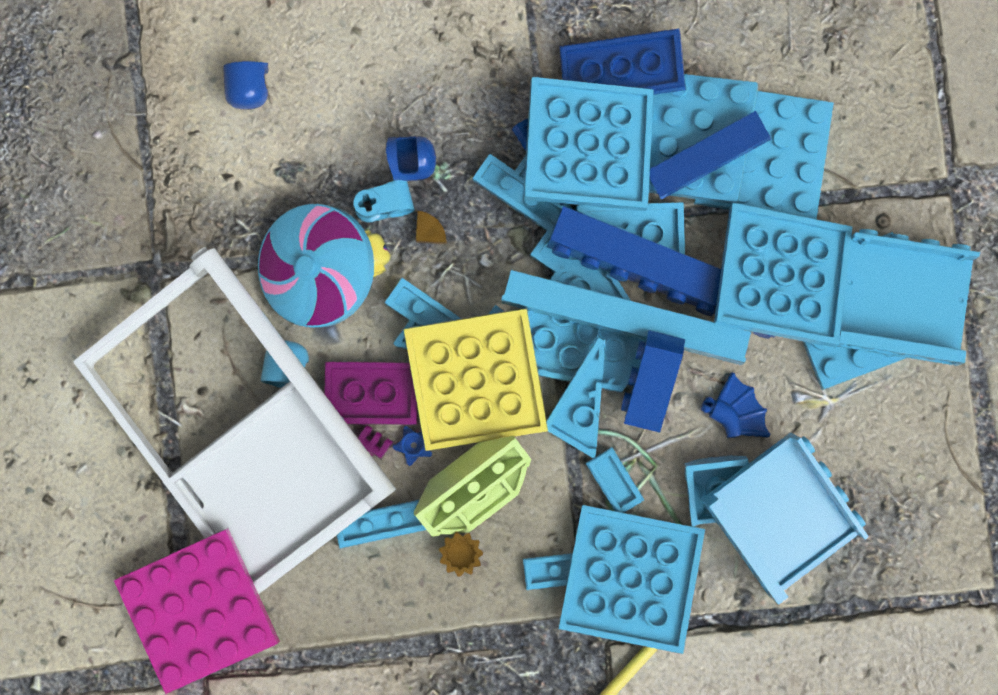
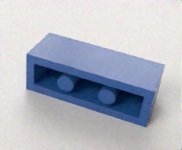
M648 330L646 341L639 340L635 359L640 360L638 368L632 366L628 385L633 386L631 394L625 392L621 405V411L626 412L624 424L661 432L682 361L685 339Z

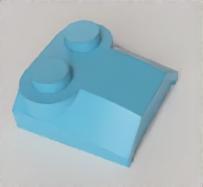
M728 455L696 459L684 463V476L687 485L692 527L699 524L716 523L700 499L749 464L747 456Z

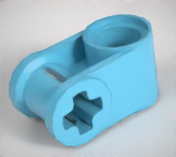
M402 180L362 190L354 198L356 215L361 221L366 223L404 216L415 210L408 183ZM370 201L372 211L366 212L364 202Z

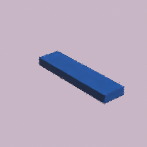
M754 111L652 167L649 178L662 200L770 141L771 137L759 115Z

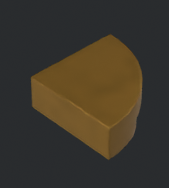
M418 211L416 243L447 244L446 234L441 223L434 216Z

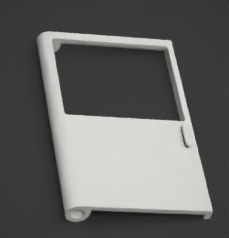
M204 247L192 255L191 259L193 262L188 270L73 362L204 538L227 528L229 529L258 594H260L389 496L396 488L216 249L208 250ZM209 273L290 382L175 472H172L95 371L94 364L204 275Z

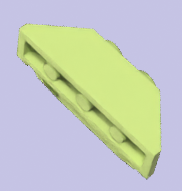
M514 436L478 442L429 480L414 510V515L432 537L440 536V534H455L456 532L469 533L519 494L531 458Z

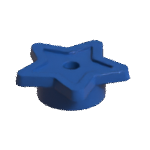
M405 426L403 428V439L396 443L393 449L405 454L409 466L418 457H431L432 452L425 450L422 432L416 433L408 426ZM415 442L417 444L416 448H412L411 443Z

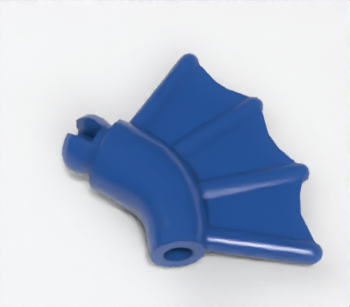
M733 372L730 373L718 398L714 400L711 397H706L701 405L702 412L708 413L710 418L719 422L724 427L727 438H735L741 435L768 438L771 435L765 425L767 409L763 408L756 400L754 387L744 385Z

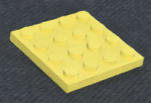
M527 308L404 329L426 451L548 431Z

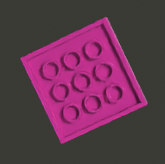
M228 528L114 580L165 694L280 642Z

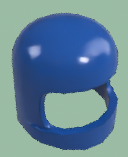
M242 61L228 63L223 66L224 94L230 106L241 110H252L264 105L268 97V90L265 85V74L269 71L268 63Z
M394 136L388 138L386 154L394 181L424 180L434 173L436 153L432 142L428 138L423 136L398 138Z

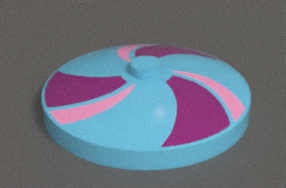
M307 204L293 208L273 223L263 239L258 257V276L262 291L271 307L284 319L296 325L328 327L346 320L362 305L373 281L374 255L369 238L362 226L351 215L339 208L322 204Z

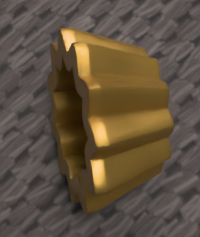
M456 532L453 538H445L446 546L439 548L443 555L440 563L447 565V573L455 571L458 577H461L464 572L472 575L473 567L481 566L479 557L484 552L478 549L480 541L472 540L470 533L462 536L459 532Z

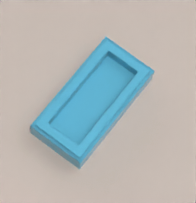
M612 447L585 463L614 511L624 513L644 501V498Z

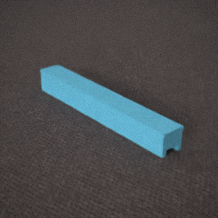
M510 271L505 294L502 295L501 299L502 304L521 309L527 308L529 311L645 341L648 330L685 339L684 351L742 365L746 361L745 355L751 335L750 331L716 325L711 321L525 273Z

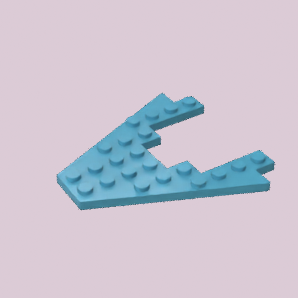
M489 154L472 179L475 183L546 230V233L534 248L530 257L554 272L550 280L631 301L619 281L609 275L610 272L600 268L598 270L588 269L581 265L580 260L569 257V259L558 257L552 253V249L546 247L562 207L564 206L572 209L570 204L561 206L560 203L523 200L526 155L516 170H513ZM403 278L385 301L387 306L409 320L404 329L461 319ZM495 305L489 314L505 311ZM528 311L539 376L570 382L600 335L606 339L602 389L619 393L623 392L628 384L632 366L637 368L639 366L640 360L635 359L639 340L641 339ZM403 329L393 344L398 348L407 349Z

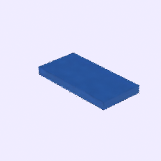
M679 28L560 46L562 80L654 89L653 95L686 90L681 31Z

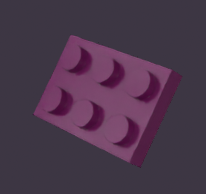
M325 362V395L347 424L417 425L418 406L410 363Z

